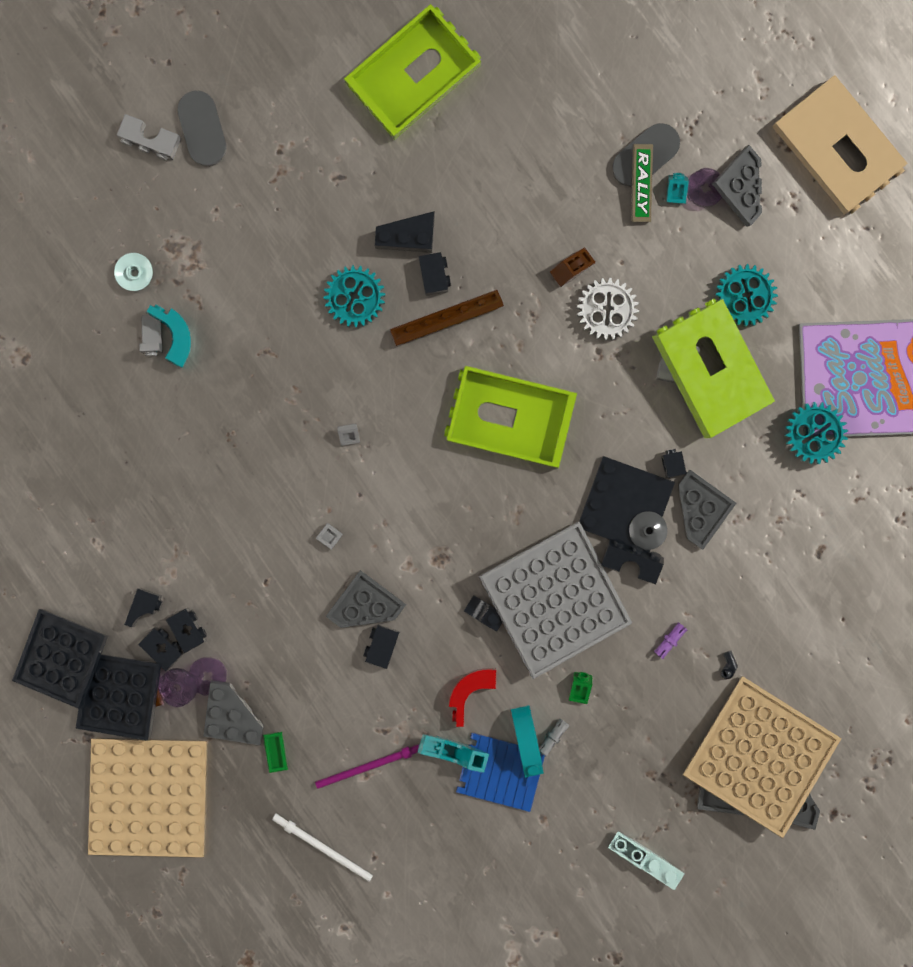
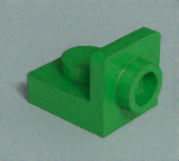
M574 672L569 701L588 704L593 682L592 675L586 672Z

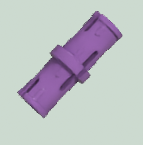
M678 622L673 630L664 636L665 639L654 652L664 659L673 646L676 647L678 645V640L688 630Z

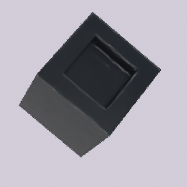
M676 449L665 451L666 455L661 456L665 477L670 478L687 474L682 451L677 452Z

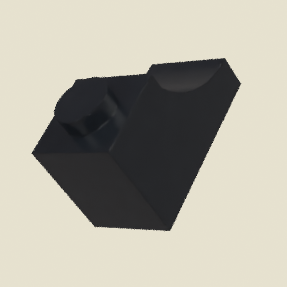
M138 588L124 625L131 628L135 627L137 621L143 615L148 613L153 615L156 614V611L159 612L163 604L161 600L162 595Z
M475 595L472 596L464 612L497 632L503 622L495 607Z

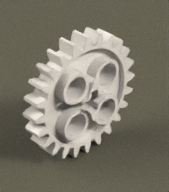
M602 278L601 284H598L595 280L593 282L594 287L587 285L589 292L582 291L585 298L579 297L578 299L582 304L577 305V308L582 311L577 313V316H583L579 323H586L584 330L590 328L589 335L596 332L597 339L603 335L604 340H607L608 335H610L611 339L614 340L615 334L621 338V331L623 330L625 333H628L627 326L634 327L631 320L636 321L638 319L633 315L639 312L638 309H634L639 304V302H633L636 295L630 296L629 293L632 288L626 290V283L620 286L619 279H617L615 284L612 283V278H609L608 283H605L604 278ZM610 292L611 298L609 308L613 310L609 312V323L608 326H606V310H604L603 308H605L607 305V293ZM601 294L604 297V302L596 303L594 296ZM613 297H622L623 304L616 305L613 302ZM593 314H601L602 322H595L592 318ZM613 315L621 317L622 321L620 324L612 322Z

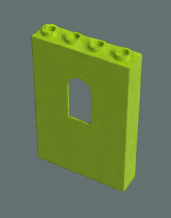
M431 4L344 78L345 84L394 140L481 66V56L476 50L472 51L467 46L469 44L462 35L459 37L455 32V26L450 21L446 22L442 11L437 6L434 8ZM429 49L438 51L441 56L440 63L418 83H415L404 69Z
M715 298L704 303L706 307L702 309L697 307L688 312L690 316L686 318L681 316L673 320L672 326L667 327L665 325L657 329V334L652 336L704 439L718 435L775 402L724 300L716 301ZM701 337H708L713 341L726 368L710 376L696 348L697 341Z
M465 366L464 370L460 369L458 381H461L460 388L455 389L453 399H456L455 407L451 406L449 418H452L450 426L446 425L444 433L447 441L559 468L577 393ZM489 402L517 409L513 428L482 420L478 415V408L481 404Z

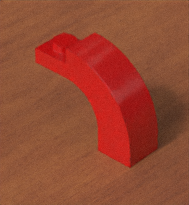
M496 668L474 670L457 682L449 700V707H457V710H453L452 722H456V727H464V706L466 699L472 692L479 689H496Z

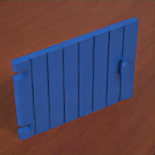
M471 733L470 739L477 740L476 746L468 745L488 753V761L484 773L462 767L459 781L466 782L465 787L457 786L456 792L530 812L540 775L525 778L518 744ZM540 753L541 761H542V765H543V761H544L545 756H544V754Z

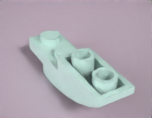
M619 831L608 846L609 849L673 890L676 889L685 874L664 858Z

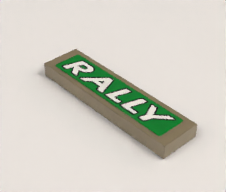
M633 144L631 222H651L653 144Z

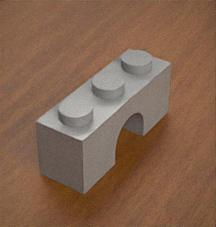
M127 114L124 115L117 133L121 143L130 147L132 144L139 146L138 149L145 153L150 151L157 153L156 156L163 160H167V158L174 159L181 141V137L178 134L161 128L155 138L146 139L143 135L146 127L144 121Z

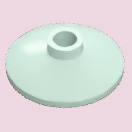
M128 253L117 261L114 274L116 281L122 288L129 291H139L150 283L153 276V268L145 256L139 253ZM133 270H138L137 276H132Z

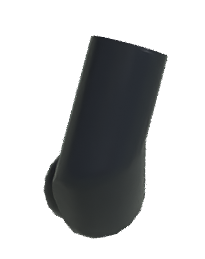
M732 650L723 653L726 664L721 671V676L724 679H731L738 668Z

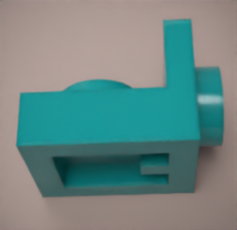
M683 173L668 175L669 182L666 201L686 204L689 184L688 177Z

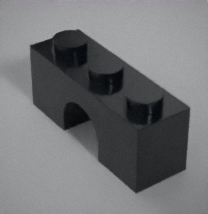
M609 539L601 566L620 572L625 562H636L640 567L638 579L656 585L664 565V557L657 552L650 553L644 551L643 548L636 545H627L619 539Z

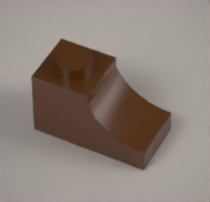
M584 247L560 262L550 273L559 286L562 287L596 262Z

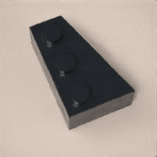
M435 211L376 226L375 249L432 253Z

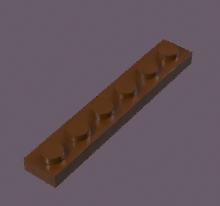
M494 290L394 327L390 331L396 346L446 327L459 324L465 320L478 317L484 313L494 311L504 305L498 290Z

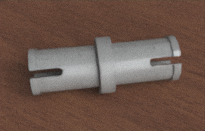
M559 719L554 728L547 732V737L539 746V751L544 756H548L551 749L556 743L560 742L559 739L569 728L565 721Z

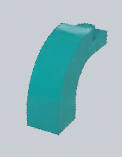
M156 304L154 307L150 305L146 313L164 323L172 335V344L164 359L182 368L191 348V336L186 322L172 308L168 314H165V309Z
M530 706L511 709L525 778L544 774Z
M426 734L422 735L418 749L419 754L447 760L466 769L482 773L485 771L489 757L488 753L475 747L447 738Z

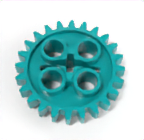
M746 264L744 269L741 265H738L737 271L732 267L730 269L731 275L725 272L724 276L726 279H719V282L723 285L716 286V289L720 290V292L716 293L715 296L720 297V300H724L733 320H736L737 326L741 321H743L744 327L748 325L749 321L752 326L755 325V320L759 323L763 322L762 316L767 319L769 317L767 311L771 313L774 311L770 306L777 304L773 300V298L778 297V294L773 293L777 287L771 286L775 280H768L767 278L770 274L763 275V268L756 271V265L752 269L749 268V264ZM741 279H744L745 281V289L741 282ZM750 279L757 281V288L753 289L750 287ZM731 284L738 285V293H733L731 291ZM745 291H746L747 294L750 293V297L748 298V301H747V298H746V297H743V296H742V294H744ZM754 298L762 300L761 307L754 305ZM736 302L743 304L744 310L742 312L735 309ZM748 303L752 309L751 312L748 311Z
M352 265L351 270L348 271L345 266L344 273L337 270L339 276L331 275L334 281L326 282L330 289H324L329 294L323 297L324 300H329L325 307H331L328 313L329 315L335 313L334 320L341 318V325L347 321V327L354 323L357 328L358 322L365 326V320L372 323V316L378 318L376 311H383L379 305L385 304V301L381 300V298L385 297L386 294L380 292L384 289V286H378L381 279L374 280L376 273L374 272L369 275V268L363 272L362 266L355 270L354 265ZM347 280H355V286L347 288L345 286ZM363 281V285L357 293L359 299H354L349 312H347L346 309L352 301L350 294H355L359 283ZM371 288L373 293L371 296L365 297L362 295L363 290ZM345 296L347 298L346 304L338 305V297ZM356 305L364 306V311L361 314L354 312Z
M812 402L811 408L808 403L804 404L805 410L798 407L799 414L793 412L792 416L794 419L787 420L791 426L785 427V429L790 431V433L784 435L785 437H790L786 444L793 445L790 451H797L795 457L802 455V462L809 458V464H812L814 459L817 464H821V459L827 463L828 456L832 460L835 459L834 453L841 454L838 448L845 447L842 440H848L847 437L843 436V433L848 432L847 429L842 427L847 422L840 421L843 415L836 416L838 409L830 411L831 405L824 408V402H821L819 407H817L816 402ZM816 415H820L823 418L821 425L815 423ZM827 423L831 424L828 428L821 431L818 436L812 437L804 444L802 443L805 438L815 432L814 430L821 429ZM801 425L807 428V434L805 436H802L799 433V427ZM827 431H831L834 434L832 441L826 439L825 434ZM812 441L816 442L818 445V449L816 452H813L810 449V443Z

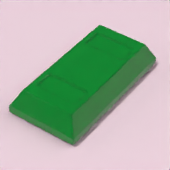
M282 732L263 735L269 773L288 770Z

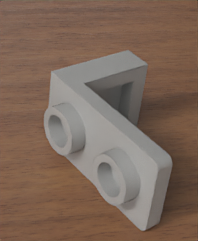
M142 315L143 344H139L140 352L145 354V356H157V353H163L161 322L150 315Z

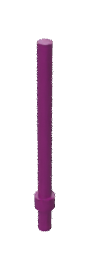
M420 744L410 748L409 746L401 748L399 752L315 782L316 787L319 789L399 759L411 758L413 754L418 753Z

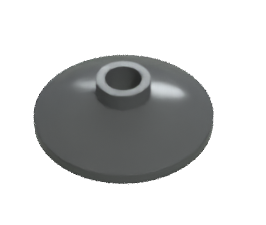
M650 511L642 512L631 521L629 535L636 546L645 550H652L662 545L665 541L667 525L659 514ZM651 527L652 533L647 534L646 528Z

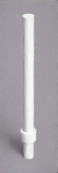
M278 814L274 815L272 820L284 827V830L289 834H295L368 882L373 877L369 872L298 828L296 823L291 820L287 821Z

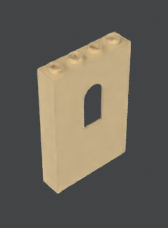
M836 75L831 77L773 126L774 130L844 215L849 211L853 214L861 207L859 205L864 199L866 202L876 195L874 191L877 188L881 190L891 183L888 179L893 175L897 178L905 171L903 167L908 164ZM845 135L850 138L866 158V168L861 172L851 170L832 147Z

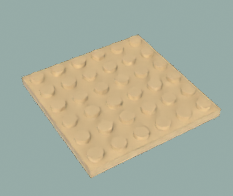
M742 676L682 775L777 836L784 838L842 738Z
M92 738L88 855L204 857L207 741L157 739L145 741L139 739Z

